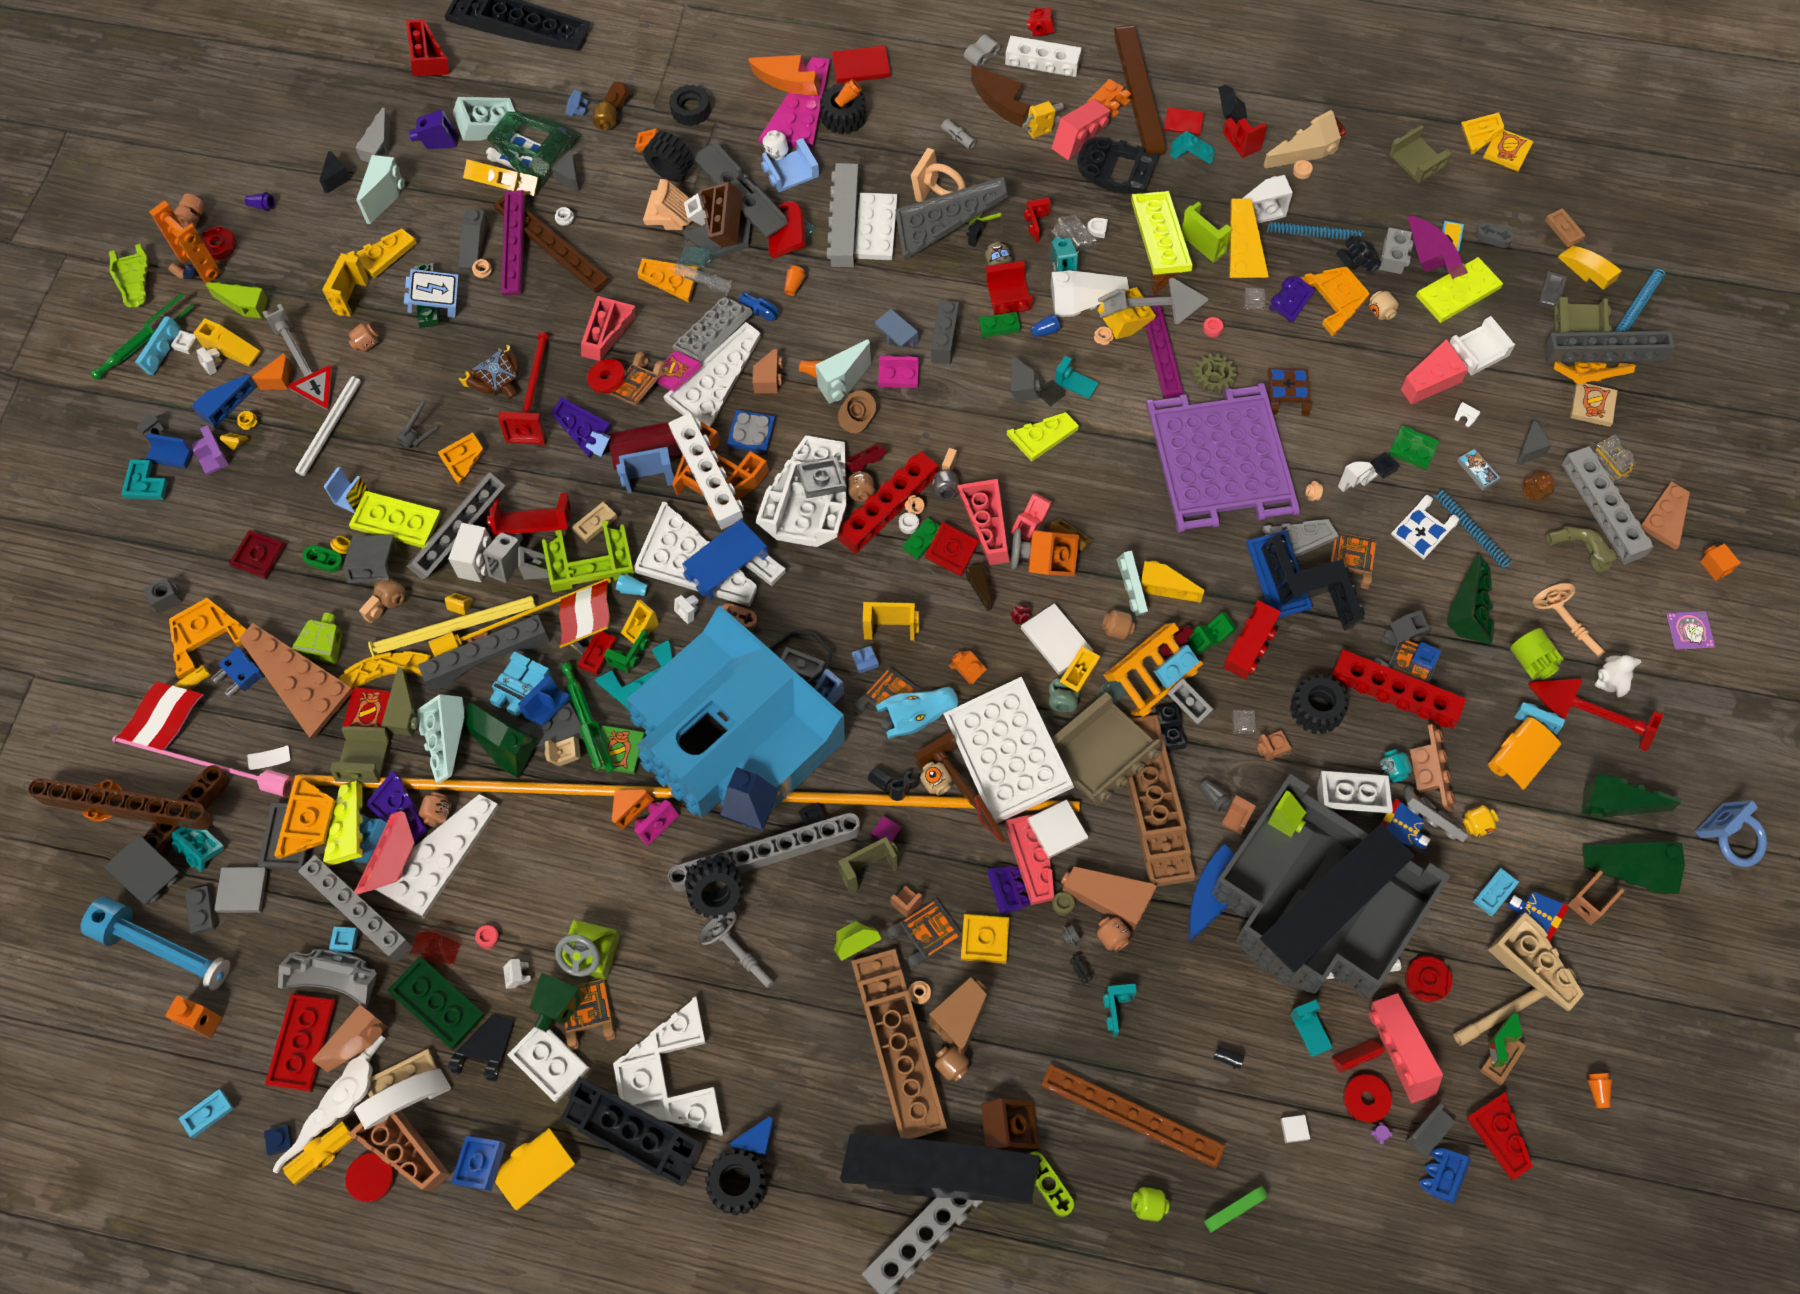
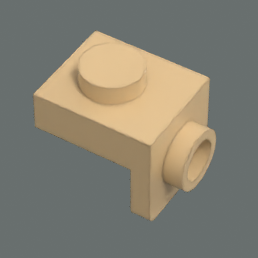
M573 736L557 743L550 740L545 741L546 760L555 765L562 766L581 759L579 738Z

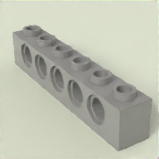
M1590 446L1567 454L1562 466L1623 564L1625 565L1646 557L1653 548L1651 539L1646 536L1640 522L1635 519L1628 503L1620 495L1618 487L1613 484L1607 470L1599 462L1597 454L1592 451Z
M315 855L298 870L307 881L395 963L412 948L406 939Z
M936 1197L862 1273V1277L878 1294H894L900 1288L898 1285L899 1281L903 1277L909 1279L917 1270L915 1265L921 1259L925 1262L934 1253L935 1250L932 1247L938 1241L943 1243L952 1234L950 1229L956 1223L960 1226L969 1216L967 1211L972 1206L977 1208L983 1201L967 1200L964 1205H957L952 1198ZM940 1211H947L951 1218L948 1222L941 1223L936 1218L937 1214ZM924 1228H928L933 1232V1237L929 1241H924L919 1236L920 1231ZM906 1246H912L916 1250L915 1256L911 1259H906L902 1255V1250ZM888 1264H895L898 1267L899 1271L896 1276L889 1277L885 1274L884 1270Z

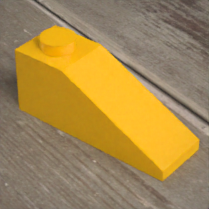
M1157 561L1144 562L1141 577L1143 593L1202 602L1204 589L1165 564H1160Z

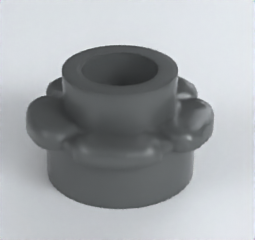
M1073 924L1068 927L1064 926L1065 931L1062 935L1068 945L1072 943L1076 946V943L1081 941L1078 932Z

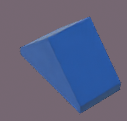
M769 1116L732 1141L730 1145L733 1150L735 1149L736 1152L744 1150L747 1154L751 1153L755 1156L767 1158L774 1128L773 1120Z

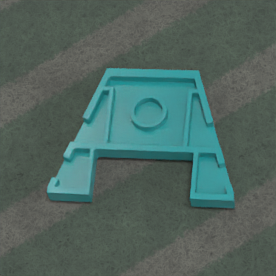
M668 640L651 649L661 667L624 687H621L611 670L595 679L597 685L607 691L611 697L619 701L628 710L627 698L672 659Z

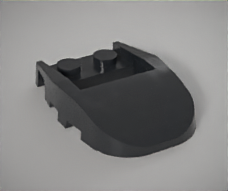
M1093 137L1082 145L1077 158V165L1081 175L1087 181L1115 193L1142 194L1145 193L1157 162L1158 154L1154 153V156L1144 153V148L1140 146L1135 148L1127 145V141L1124 140L1113 142L1110 141V138ZM1118 157L1136 160L1127 182L1122 184L1112 182L1110 177Z

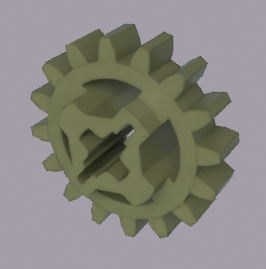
M1209 354L1208 358L1202 356L1201 361H1197L1194 367L1193 381H1197V387L1203 386V392L1208 389L1210 394H1213V391H1217L1219 395L1222 389L1233 387L1236 380V367H1232L1233 361L1227 362V356L1220 358V354H1217L1216 357Z

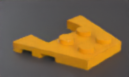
M1348 267L1325 270L1323 273L1316 275L1312 273L1305 274L1304 277H1300L1311 287H1315L1336 312L1325 318L1322 322V325L1332 337L1336 335L1370 296L1368 290Z
M208 598L171 617L169 624L171 640L174 645L173 656L176 662L175 672L177 677L181 680L197 669L189 656L191 651L227 631L235 645L239 647L242 645L239 638L247 629Z

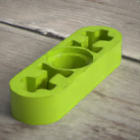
M1039 1152L1029 1153L1040 1157L1039 1168L1042 1172L1044 1169L1048 1170V1172L1042 1174L1036 1180V1187L1057 1216H1068L1074 1208L1072 1197L1044 1156ZM1047 1177L1052 1178L1056 1183L1055 1189L1052 1191L1043 1189V1179ZM1060 1189L1062 1193L1058 1196L1062 1201L1067 1200L1069 1202L1067 1205L1068 1210H1058V1200L1056 1197L1051 1200L1049 1196H1053Z

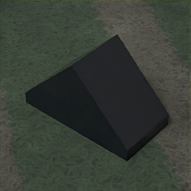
M332 151L327 153L319 180L325 193H329L351 180L345 166Z

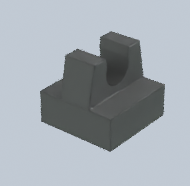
M153 414L137 426V430L145 437L148 433L151 434L153 429H157L160 433L164 431Z

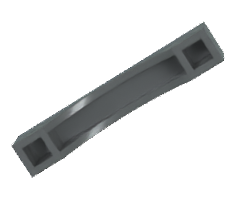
M535 615L422 662L418 666L424 682L429 690L433 692L451 684L463 673L484 661L513 653L514 651H531L550 643L539 616Z

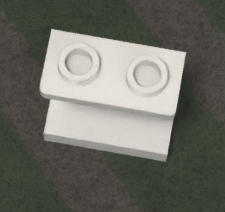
M1491 316L1484 320L1481 327L1459 338L1455 335L1450 340V345L1464 362L1471 376L1510 356L1515 346Z

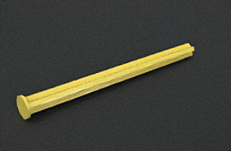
M528 596L373 643L369 641V649L372 657L383 652L534 608L535 602L532 596Z

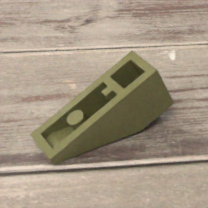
M398 667L381 726L386 729L388 734L412 737L414 730L418 727V717L408 676L402 667Z

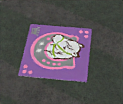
M1706 611L1666 613L1675 649L1715 647Z

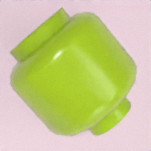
M1142 1187L1133 1194L1131 1207L1139 1219L1158 1222L1163 1218L1164 1214L1168 1213L1169 1201L1162 1190Z

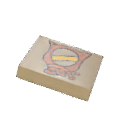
M1587 383L1575 384L1570 418L1611 427L1614 418L1617 390Z

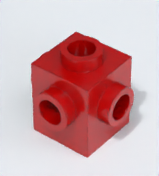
M1051 7L1036 8L1030 11L1027 26L1028 30H1032L1033 37L1054 33L1055 21Z

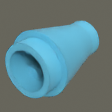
M620 574L616 584V590L620 591V594L641 595L645 597L648 589L647 584L628 574Z

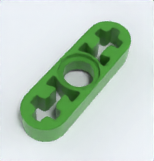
M1261 1186L1213 1215L1204 1223L1210 1233L1264 1201L1269 1195L1264 1187Z

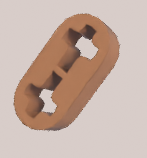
M731 603L722 605L728 613L732 611L733 617L749 631L757 627V616L753 611ZM751 618L752 622L745 624L744 620Z

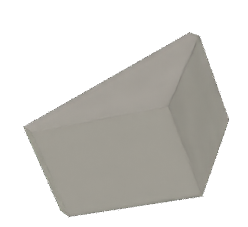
M519 547L518 568L523 579L549 578L545 555Z

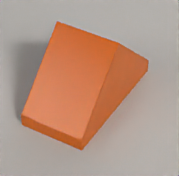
M283 353L253 375L252 378L260 390H288L292 365Z
M644 789L615 791L612 821L623 830L654 798Z

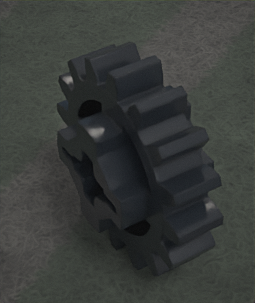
M1355 234L1345 241L1348 254L1356 266L1359 265L1371 273L1381 266V261L1378 259L1380 257L1371 242H1367L1364 238L1361 239L1360 236Z

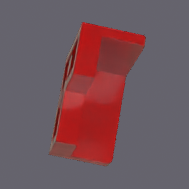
M1232 118L1225 120L1222 133L1243 159L1262 149L1267 125L1263 123L1252 128L1245 118L1238 120L1237 124Z

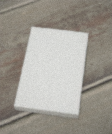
M1055 603L1021 625V630L1058 675L1068 669L1081 646L1093 652L1090 645Z
M533 1028L507 1054L555 1103L575 1085L579 1076L582 1077L590 1069L549 1028L546 1033Z

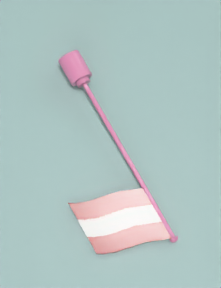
M156 682L150 688L131 721L119 735H115L112 739L114 743H124L207 767L216 765L165 750L179 733L194 705L204 694L161 682ZM216 765L222 771L258 780L257 783L261 791L283 797H288L291 794L294 782L293 776L271 770H265L259 776Z

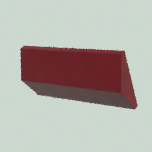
M669 422L608 434L610 436L609 447L614 470L617 469L616 465L620 464L619 456L667 447L670 459L683 456L670 430Z

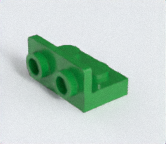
M1401 426L1388 455L1427 470L1439 445V441L1431 436L1416 432L1412 428Z

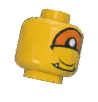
M1480 805L1466 811L1465 818L1462 819L1469 835L1473 834L1477 838L1494 832L1496 830L1495 822L1499 821L1494 809L1489 810L1485 805Z

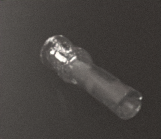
M678 262L673 272L674 275L708 286L707 288L711 291L714 289L722 292L724 296H728L733 282L732 279L720 278L715 273L709 275Z

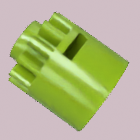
M1542 628L1527 633L1510 647L1514 656L1533 680L1540 677L1546 679L1560 669L1558 665L1564 660Z

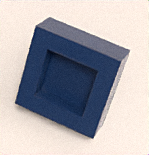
M289 1125L264 1131L267 1155L272 1156L287 1152L293 1146L291 1127Z

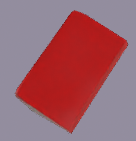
M1168 107L1163 130L1178 133L1188 131L1193 135L1200 136L1204 113Z
M1369 1040L1332 1056L1331 1059L1338 1073H1342L1380 1057L1385 1049L1374 1040Z

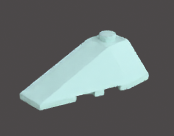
M439 694L417 709L420 735L425 736L426 743L424 747L426 751H430V765L436 783H441L452 776L464 721L465 708L462 697Z

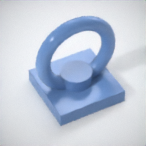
M1753 800L1722 803L1695 831L1700 838L1718 837L1719 846L1724 857L1730 863L1739 867H1750L1757 864L1763 858L1767 849L1766 832L1761 823L1751 816L1758 808ZM1743 822L1750 825L1757 836L1756 851L1748 858L1736 856L1728 843V836L1740 830Z

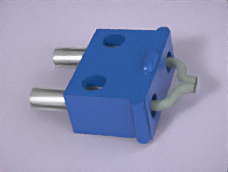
M235 647L234 651L218 664L222 669L211 677L217 683L225 675L228 674L235 683L224 692L228 697L240 688L245 692L260 678H264V674L259 667L246 656L249 654L248 651L243 652L238 647Z

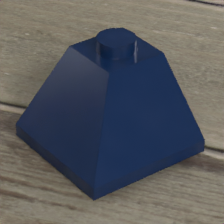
M736 767L727 787L720 816L763 831L780 791L759 775Z

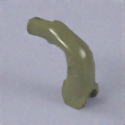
M1565 526L1562 530L1547 533L1546 541L1549 546L1565 541L1568 543L1581 541L1587 547L1591 556V565L1597 572L1610 570L1612 562L1616 560L1615 552L1609 549L1605 540L1591 529Z

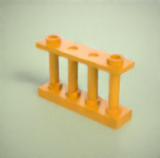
M1175 623L1164 624L1103 675L1108 682H1120L1137 706L1130 712L1132 716L1144 717L1152 711L1151 707L1166 696L1182 678L1185 680L1198 673V668L1203 665L1199 661L1196 666L1169 688H1165L1163 685L1159 688L1143 665V659L1151 656L1157 666H1160L1164 662V659L1158 652V647L1162 643L1167 644L1173 654L1180 649L1173 639L1175 637L1173 634L1179 630ZM1131 669H1136L1153 693L1146 700L1141 698L1127 678V672Z

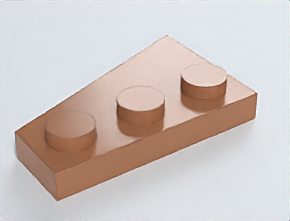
M1671 481L1642 523V530L1677 550L1680 545L1690 492Z

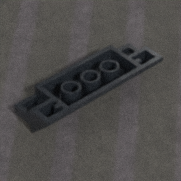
M579 1076L568 1097L570 1100L560 1120L658 1176L661 1175L681 1187L684 1186L694 1165L698 1162L702 1142Z

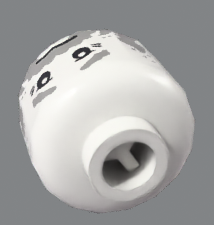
M776 130L768 132L762 140L764 150L772 160L783 159L789 150L785 135Z

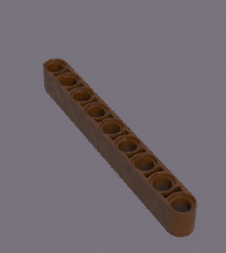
M1134 25L1117 26L1114 29L1115 42L1127 89L1131 93L1129 97L1142 148H1144V153L1152 156L1154 153L1158 155L1164 154V138Z
M43 778L33 780L28 787V793L32 797L48 806L198 830L209 828L214 820L211 812L196 802Z

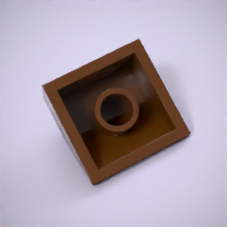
M1000 1098L981 1104L986 1148L1013 1152L1039 1149L1034 1101Z

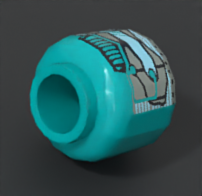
M1397 749L1384 753L1385 758L1380 761L1383 775L1389 776V780H1392V783L1410 778L1409 774L1412 773L1413 769L1406 753H1398Z

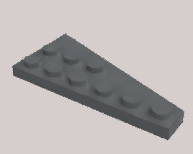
M1000 177L895 209L904 259L910 258L1007 198L1008 191L1005 178Z

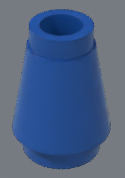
M1055 314L1046 316L1030 327L1034 338L1057 333V330L1061 329Z

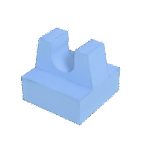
M592 431L590 436L596 438V443L591 444L587 442L585 447L601 457L610 436Z

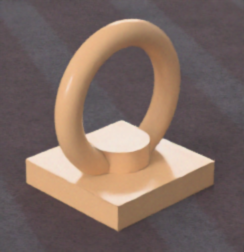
M927 148L911 174L917 202L924 201L931 189L940 196L954 192L945 190L936 183L939 172L946 173L952 177L958 185V190L966 188L960 174L947 165L937 163L935 151Z

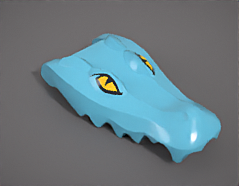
M944 687L934 691L897 694L876 705L878 712L888 709L895 728L887 731L886 734L888 739H892L898 736L914 734L924 729L928 724L940 718L943 713L958 706V698L952 688Z

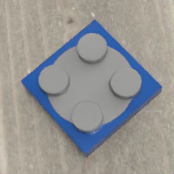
M736 410L727 446L729 448L767 454L775 416Z

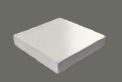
M1067 800L1029 817L1027 820L1048 859L1088 839Z

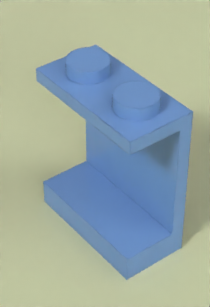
M667 447L619 456L620 464L616 465L618 476L620 477L622 487L626 486L628 494L632 493L630 479L664 473L667 485H672L674 472Z

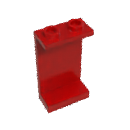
M560 493L557 508L504 513L501 511L499 498H496L493 506L490 507V516L487 517L488 527L492 528L493 536L499 535V533L518 534L568 529L571 515L569 494Z

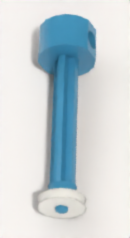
M108 896L97 898L89 906L82 918L80 926L83 935L106 946H112L120 939L130 942L200 976V978H204L203 987L209 988L210 991L218 989L229 973V960L219 957L213 962L132 923V909Z

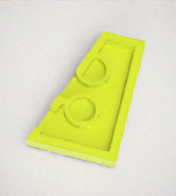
M1065 412L1043 419V422L1033 425L1031 423L1026 424L1023 428L1014 430V428L1007 430V436L1032 462L1075 433L1079 425Z

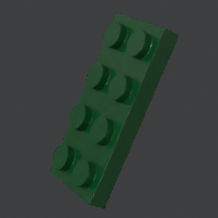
M420 956L387 990L452 1051L486 1016Z

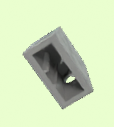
M499 533L485 549L483 555L489 577L504 583L508 582L518 565V548L523 540L522 534L507 535Z

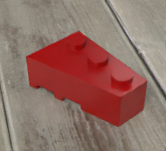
M1258 600L1252 615L1247 619L1245 627L1230 650L1223 668L1245 680L1249 673L1253 675L1259 665L1256 662L1258 657L1263 658L1268 649V646H1266L1267 641H1272L1278 631L1275 629L1281 611Z

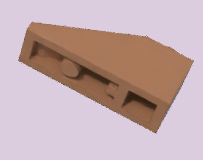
M359 1005L312 1061L326 1072H329L372 1046L386 1030L387 1026L363 1006Z

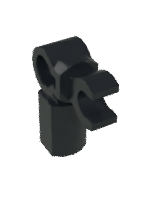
M875 768L870 771L868 781L881 790L888 791L889 797L892 800L900 801L905 798V794L910 791V788L919 786L920 777L917 776L915 779H911V771H907L904 773L903 778L894 780L888 774Z

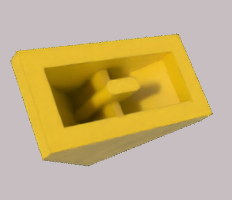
M637 600L621 634L633 644L642 630L647 631L649 635L659 625L655 612L643 601Z
M1081 646L1061 678L1060 683L1079 693L1090 681L1100 656Z

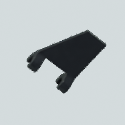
M491 1015L451 1057L448 1064L451 1072L460 1074L464 1058H471L489 1062L483 1075L487 1081L496 1082L499 1065L514 1020Z

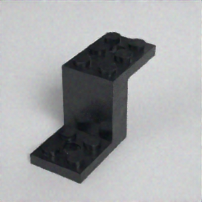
M1280 534L1272 536L1261 547L1282 606L1329 592L1344 631L1352 629L1365 619L1364 608L1357 600V590L1351 584L1349 569L1342 559L1294 573V563L1287 555V545L1281 539Z

